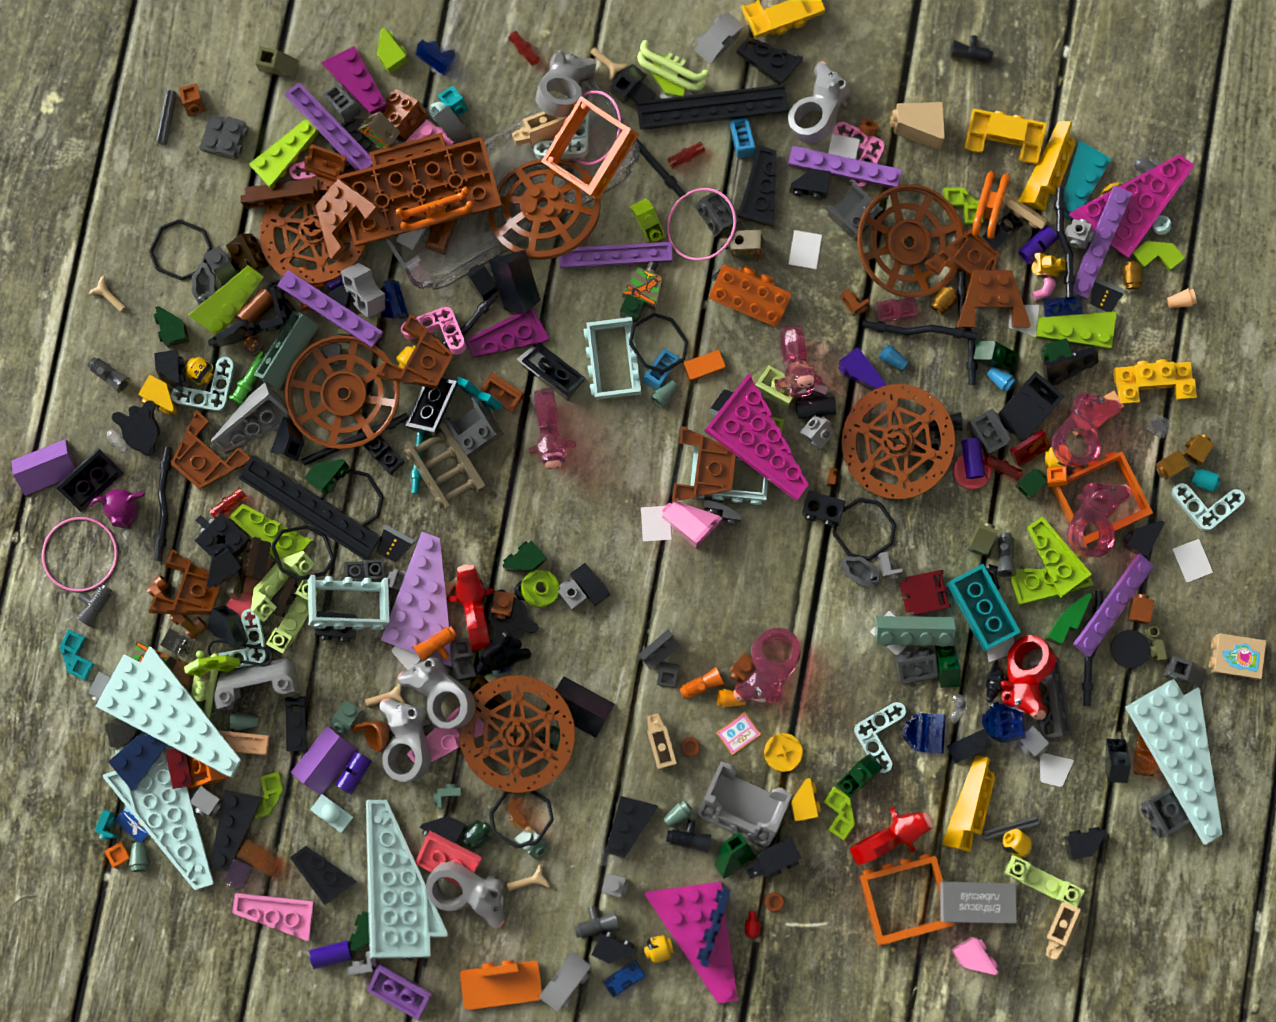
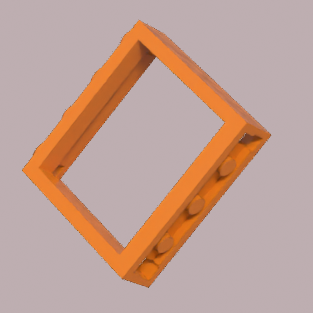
M580 97L578 102L574 104L570 115L565 119L561 130L555 135L552 145L545 152L546 154L541 162L589 195L600 199L639 133L589 100ZM591 109L622 129V132L588 185L557 163Z
M1115 451L1105 455L1106 459L1102 461L1095 459L1089 462V467L1085 469L1078 467L1072 470V475L1067 476L1068 484L1116 462L1127 485L1131 488V493L1140 511L1084 537L1060 489L1063 486L1051 487L1080 547L1086 546L1153 513L1122 451L1117 454Z
M930 853L919 855V860L912 861L911 858L900 860V865L893 866L892 863L881 865V870L874 871L873 868L863 870L862 875H858L877 945L887 944L955 925L954 922H941V920L885 935H882L867 880L931 863L940 895V882H943L936 856H931Z

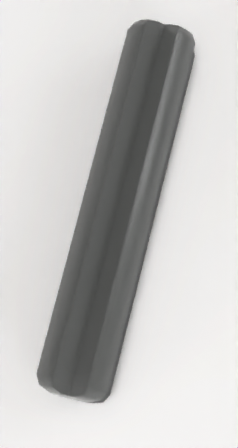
M166 90L156 138L157 143L163 145L167 144L177 95L173 90Z
M1035 816L984 830L982 835L985 841L1003 837L1005 833L1012 829L1025 831L1039 827L1040 823Z

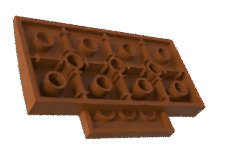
M438 133L369 152L373 164L372 167L336 176L337 180H343L356 189L358 193L367 197L372 203L377 204L381 208L371 220H366L359 209L348 220L355 247L408 233V231L401 229L400 224L402 222L411 224L427 219V214L424 212L412 217L401 218L397 216L396 209L408 210L460 193L463 187L469 189V195L459 202L444 206L445 211L449 212L464 207L467 201L474 203L473 209L465 215L437 224L502 207L483 137L446 146L443 134Z

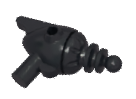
M998 660L993 662L986 680V700L988 703H991L998 693L1004 691L1001 687V681H1009V679L1005 678L1004 672L999 668Z

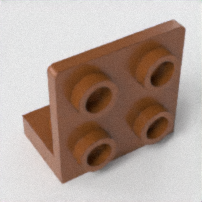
M394 89L385 100L388 107L380 111L400 131L398 136L403 141H406L416 131L429 114L417 99L397 89Z

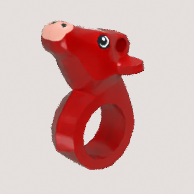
M465 564L457 569L456 595L447 597V601H457L463 605L472 651H481L490 645L482 601L485 596L495 593V589H485L473 564Z
M1027 635L1013 643L1009 649L1007 659L1009 681H1001V687L1004 689L1001 695L1003 703L1011 709L1031 715L1036 720L1044 719L1048 711L1042 702L1039 683L1052 673L1057 660L1053 649L1042 638ZM1042 649L1043 656L1039 665L1030 670H1022V661L1025 655L1031 650Z
M892 807L890 808L893 818L891 826L852 845L849 848L851 856L857 866L884 855L899 844L906 845L913 853L916 851L913 843L934 827L932 817L928 812H910L898 816L896 810Z

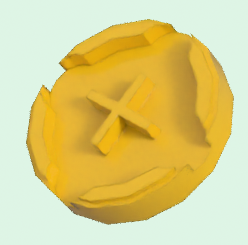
M780 733L771 737L766 743L764 756L771 768L776 771L787 772L799 765L802 760L803 749L796 737L791 734Z

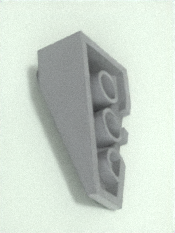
M263 383L250 394L211 439V442L225 453L245 444L249 439L263 436V433L272 429L275 431L279 429L283 417L291 419L287 406L270 386Z

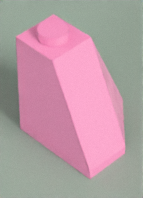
M675 501L673 504L668 503L662 510L664 512L662 518L695 549L722 521L719 515Z

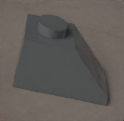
M220 245L204 254L205 259L222 286L237 275L236 270Z

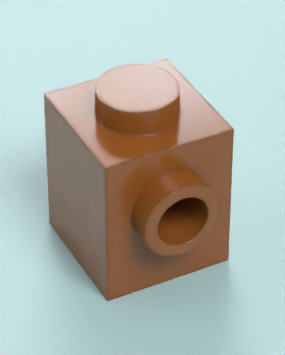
M1137 594V596L1131 598L1127 621L1141 624L1151 623L1154 600L1149 599L1148 595Z

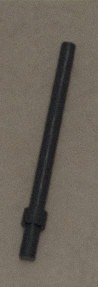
M614 112L610 113V115L618 119V116ZM636 138L633 146L664 179L665 185L669 189L672 188L680 198L686 193L677 184L678 181L667 173Z
M407 413L393 418L386 430H392L396 428V425L407 421ZM384 423L372 427L373 433L379 430ZM361 432L336 444L355 443L366 439L367 436L364 432ZM327 447L302 458V462L306 466L341 449Z

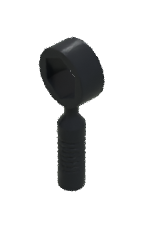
M272 280L269 282L267 290L270 294V287H272L273 284H278L280 280ZM283 296L282 304L291 315L296 310L289 299Z

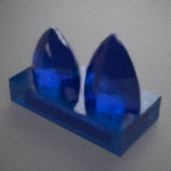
M422 39L417 45L415 55L445 76L454 61L455 50L439 52L437 41L426 42Z
M392 279L384 281L385 286L380 290L385 293V301H389L390 304L385 308L383 316L392 319L409 317L399 281Z
M1074 296L1073 299L1060 297L1042 300L1044 317L1083 314L1081 296Z

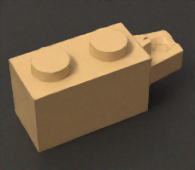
M545 112L522 119L523 128L513 132L512 137L516 146L530 143L531 147H533L540 141L554 139L555 135L559 133L564 125L563 117L550 116Z
M658 713L647 716L649 730L647 734L657 770L676 765L667 727L663 725Z
M1064 902L1061 903L1047 935L1049 941L1046 951L1047 957L1058 961L1065 949L1068 950L1083 916L1081 909Z

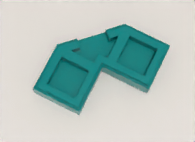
M460 377L456 379L458 382L457 386L471 397H477L487 407L500 411L503 407L492 395L480 391L470 381Z
M68 629L59 646L67 672L86 681L95 663L78 656L87 638Z

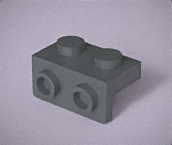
M993 408L968 422L975 437L980 438L981 447L986 455L1003 448L1011 442L1009 431L1004 428L1000 416Z

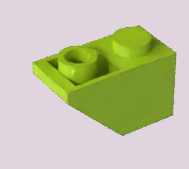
M383 27L380 32L377 56L390 75L408 62L406 58L408 53L402 45H397L395 42L397 39L391 31L387 32Z
M647 198L630 206L635 221L647 243H656L666 238L656 211Z

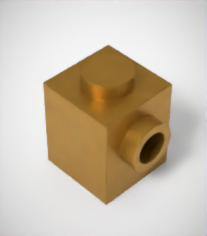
M1197 434L1195 437H1190L1186 442L1185 447L1187 449L1183 456L1199 466L1206 459L1214 443L1211 442L1208 436Z
M1180 450L1159 461L1156 464V470L1160 477L1168 480L1189 467V464Z

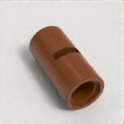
M262 288L236 315L241 320H248V323H256L274 304L272 295Z

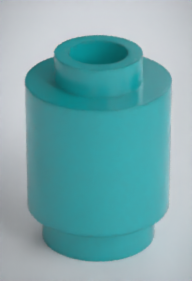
M1195 469L1191 484L1213 492L1214 489L1218 490L1221 479L1218 478L1219 474L1204 469Z

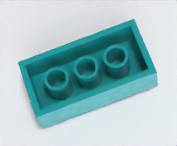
M984 564L946 584L983 652L1020 633L1016 622Z

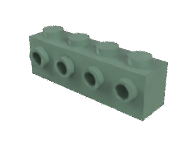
M293 311L255 371L254 376L267 385L279 390L285 384L293 363L306 349L307 344L315 335L319 325L304 314Z
M876 616L875 638L877 645L947 647L954 646L956 628L953 617Z

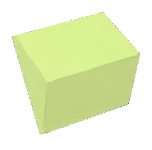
M768 365L755 385L761 393H764L763 396L787 409L799 389L797 380ZM789 385L793 387V391H790Z

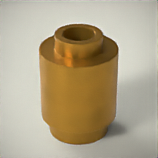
M1137 261L1126 262V265L1122 266L1125 289H1140L1142 284L1141 265L1137 264Z
M950 286L942 287L933 298L930 307L940 315L944 312L946 313L958 299L956 296L957 292Z

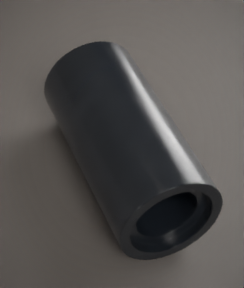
M828 396L796 400L797 418H810L814 415L817 417L836 415L835 397Z

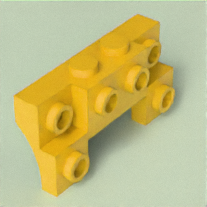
M759 0L753 4L741 6L746 22L750 25L755 39L768 34L782 35L788 29L801 28L807 23V20L825 13L821 0H788L766 8L765 11Z
M973 108L963 150L982 153L986 139L1021 146L1019 161L1038 164L1047 123L1024 119L1020 115L1009 116L1000 111L989 112Z
M1167 359L1157 360L1156 363L1140 361L1135 366L1116 367L1113 369L1114 382L1121 404L1139 403V390L1172 388L1173 386L1176 400L1197 398L1191 362L1174 363L1168 362Z

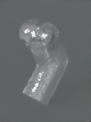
M960 694L953 695L952 701L955 703V710L948 716L954 724L966 712V699Z

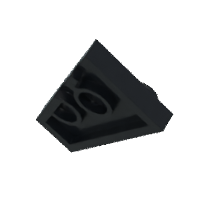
M748 37L736 52L778 85H782L803 60L802 56H794L787 53L788 51L772 48L769 44Z
M1095 347L1076 351L1070 357L1065 358L1062 355L1057 357L1056 361H1043L1044 379L1054 386L1070 377L1076 376L1087 368L1094 367L1098 363V351Z
M620 796L606 854L625 858L658 808V805Z
M307 846L290 857L324 906L357 882Z

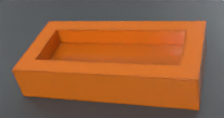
M719 350L683 363L690 381L726 368Z

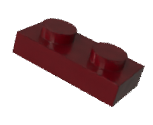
M1040 430L1010 449L1015 464L1020 467L1051 448L1046 433Z
M176 748L166 750L172 789L192 786L193 781L188 755Z

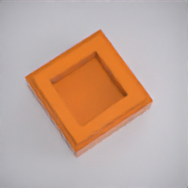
M1066 466L1047 468L1048 487L1068 485Z
M123 841L104 851L113 868L130 860V854Z

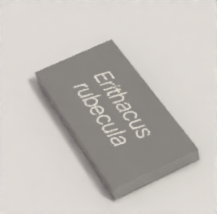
M940 882L941 922L1017 923L1016 883Z

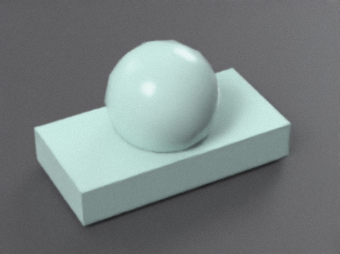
M321 794L310 809L340 833L345 830L354 818L323 794Z

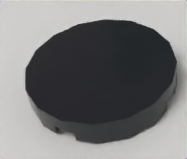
M1126 630L1113 638L1110 653L1118 665L1133 669L1147 661L1150 654V645L1142 633L1136 630Z

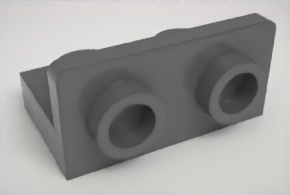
M713 192L702 197L695 206L714 236H718L723 230L733 226L731 207L721 195ZM736 216V224H737V223L739 222V219H738V217Z
M668 629L640 652L638 656L650 670H653L679 648L680 645Z
M921 648L916 652L904 651L894 656L900 684L938 677L936 655L932 649Z

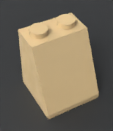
M943 102L897 104L890 117V126L894 127V134L932 149L940 150L945 139Z

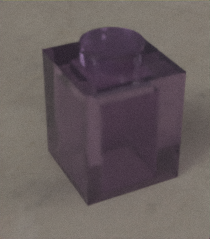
M234 858L223 880L228 882L226 885L234 890L238 888L243 889L255 867L238 858Z

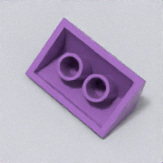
M66 439L12 460L13 476L25 496L60 483L77 468Z
M326 726L291 773L321 796L358 749L330 727Z
M380 964L377 967L367 989V992L417 1020L420 1018L433 994L430 990L384 964Z

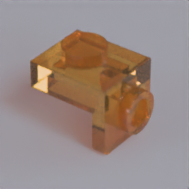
M514 797L507 803L508 808L506 809L511 815L508 819L515 827L519 825L521 828L528 823L516 810V807L524 801L522 797L519 799Z

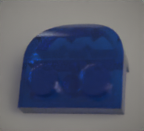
M995 702L983 714L982 726L992 739L1007 743L1026 738L1022 712L1011 709L1005 704L1000 705L999 702Z
M914 714L905 722L903 727L905 742L915 751L944 754L946 715Z

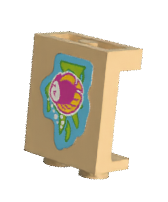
M1221 633L1215 635V638L1213 637L1211 641L1213 657L1211 656L1209 659L1211 673L1247 677L1251 680L1262 679L1266 640Z

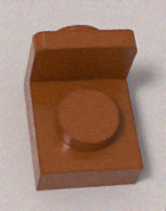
M197 83L179 88L182 104L188 116L205 111Z
M849 289L842 292L840 296L852 315L856 313L860 315L868 309L869 298L859 304L857 295L854 292H850Z
M495 591L491 614H494V618L505 620L506 617H511L515 594Z
M744 653L730 668V676L736 682L742 681L744 683L759 665Z

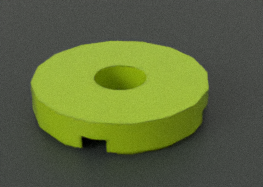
M536 569L524 577L521 584V592L524 599L530 605L544 608L551 605L558 598L559 583L551 572ZM537 584H542L544 586V593H540L537 591Z

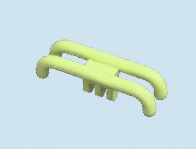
M644 40L641 43L638 62L642 67L691 91H699L705 87V79L709 76L708 70H703L700 74L693 73L683 68L686 60L682 59L678 63L680 57L675 56L674 60H672L673 54L670 52L666 58H663L648 49V40ZM645 57L660 64L661 68L648 62ZM680 74V75H682V76H684V77H686V78H688V79H690V80L699 81V82L696 83V84H694V83H691V82H689V81H687V80H685V79L679 77L678 75Z
M199 650L196 652L197 659L205 658V654ZM214 653V654L211 655V657H215V656H219V655H218L217 653ZM214 669L210 672L209 680L202 679V676H194L191 696L196 703L197 701L205 700L203 712L209 719L218 677V670Z

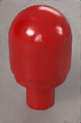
M749 911V919L745 922V934L750 939H755L760 935L757 911Z

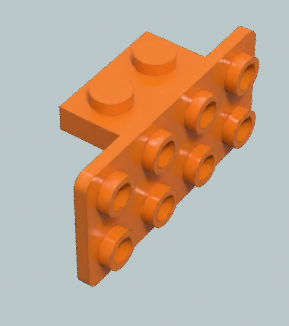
M723 265L710 291L709 298L769 325L778 326L791 299V293L775 286L771 276L767 274L759 275L748 266H745V268L740 266L737 270L728 265Z
M513 960L502 961V965L494 966V962L484 963L482 968L467 969L460 972L463 1003L466 1010L541 1000L539 996L542 993L539 964L536 960L514 963Z

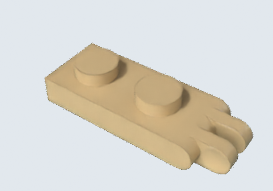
M1008 194L1004 195L1003 203L1013 210L1012 213L1015 216L1027 219L1028 224L1033 228L1037 229L1039 227L1042 229L1048 221Z

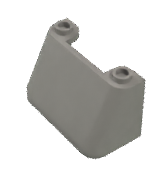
M284 658L274 660L267 666L251 665L233 669L228 673L222 672L219 675L215 691L216 708L222 711L234 710L235 702L237 699L242 698L240 688L272 682L273 688L277 693H289L291 697L301 695L294 663Z
M721 761L698 810V815L702 819L731 833L736 834L740 832L744 839L757 845L769 846L777 832L792 794L783 788L773 789L771 793L736 777L737 771L734 766Z

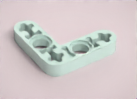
M587 113L578 130L584 129L585 133L580 136L576 134L573 136L560 159L583 158L588 154L589 113ZM554 140L540 141L535 144L534 153L537 159L542 160L544 158L545 152L550 148Z
M222 357L217 361L210 392L183 387L182 393L185 396H190V403H188L189 400L182 397L179 400L176 394H180V392L173 389L171 392L172 400L182 406L215 412L223 411L228 402L235 369L234 362L228 357ZM225 362L230 365V368L225 370V374L229 375L228 377L219 375V373L223 374L224 369L221 367V364H225ZM221 379L227 382L224 389H218L216 386L217 382ZM215 391L218 393H225L224 396L220 394L219 399L222 402V405L219 404L218 407H216V405L213 403V401H217L218 394L215 393ZM198 394L204 396V401L201 404L194 402V397Z
M1179 483L1172 489V496L1202 531H1208L1241 506L1245 500L1244 493L1241 490L1234 489L1208 509L1187 484ZM1177 488L1185 490L1183 493L1185 497L1183 495L1178 496L1179 490ZM1232 495H1238V502L1235 501L1230 505L1227 503L1233 498ZM1189 496L1192 497V499L1188 500L1186 503L1183 502ZM1190 502L1198 504L1199 509L1197 512L1190 511ZM1217 505L1224 506L1226 510L1224 515L1217 514ZM1211 515H1213V517H1215V518H1213L1211 521H1209L1208 524H1209L1210 526H1208V525H1205V526H1204V525L1202 524L1203 521H1204L1202 518L1207 519V518H1209Z
M251 608L246 609L241 615L242 624L248 638L246 644L256 645L261 643L262 647H266L261 619ZM249 612L256 616L252 621L253 625L257 624L258 627L247 629V626L251 625L250 619H246ZM251 631L259 633L258 641L250 640L249 633ZM250 647L217 653L219 656L229 654L231 657H234L236 653H240L245 661L262 663L267 658V650L258 649V652L262 653L263 656L260 657V660H257V657H253L256 649ZM241 663L237 668L251 666V664Z
M899 702L892 703L859 722L854 728V733L867 755L876 756L881 751L884 755L880 757L883 761L887 760L888 764L886 765L887 769L884 770L883 768L879 773L890 771L892 761L876 733L905 716V706ZM894 706L896 708L900 707L902 710L899 712L900 716L898 717L897 714L891 716L890 718L893 721L890 722L884 711L887 710L889 714L894 710ZM881 715L885 718L883 726L875 724L876 716ZM871 720V724L876 731L873 732L871 728L866 731V736L859 734V726L866 727L870 725L867 721ZM870 742L878 744L879 749L876 753H871L868 750Z

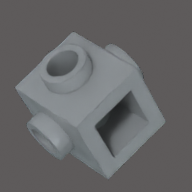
M1073 219L1072 224L1067 226L1065 232L1069 245L1086 250L1089 243L1093 241L1095 234L1092 224L1084 219Z
M814 415L800 433L810 444L821 449L835 431L830 427L832 424L825 417L821 419Z

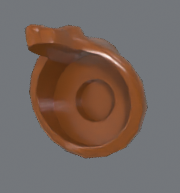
M364 721L363 723L351 726L352 732L364 733L368 745L376 752L383 751L389 742L391 730L389 725L383 721Z

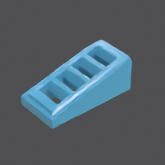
M748 117L729 120L737 158L755 156L756 146ZM745 126V128L736 129L735 127Z
M664 348L652 366L664 369L659 363L665 367L671 364L665 361L663 357L670 360L672 364L680 360V358ZM675 367L665 373H661L663 376L649 369L642 381L654 390H657L663 385Z

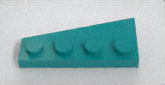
M1081 140L1077 144L1064 189V202H1066L1064 218L1071 222L1073 219L1068 216L1069 213L1085 205L1112 160Z

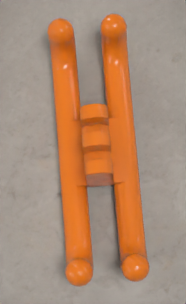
M989 171L987 173L974 218L972 230L974 236L980 234L981 222L986 209L985 216L987 219H990L987 236L989 239L995 237L997 220L1007 184L1010 182L1009 174H1003L998 192H991L990 189L995 179V172Z
M463 187L458 194L408 210L396 209L397 216L401 218L412 217L426 212L428 217L411 224L402 222L400 224L401 229L408 232L415 231L469 213L474 207L472 201H467L464 207L446 212L444 207L465 199L469 195V189Z

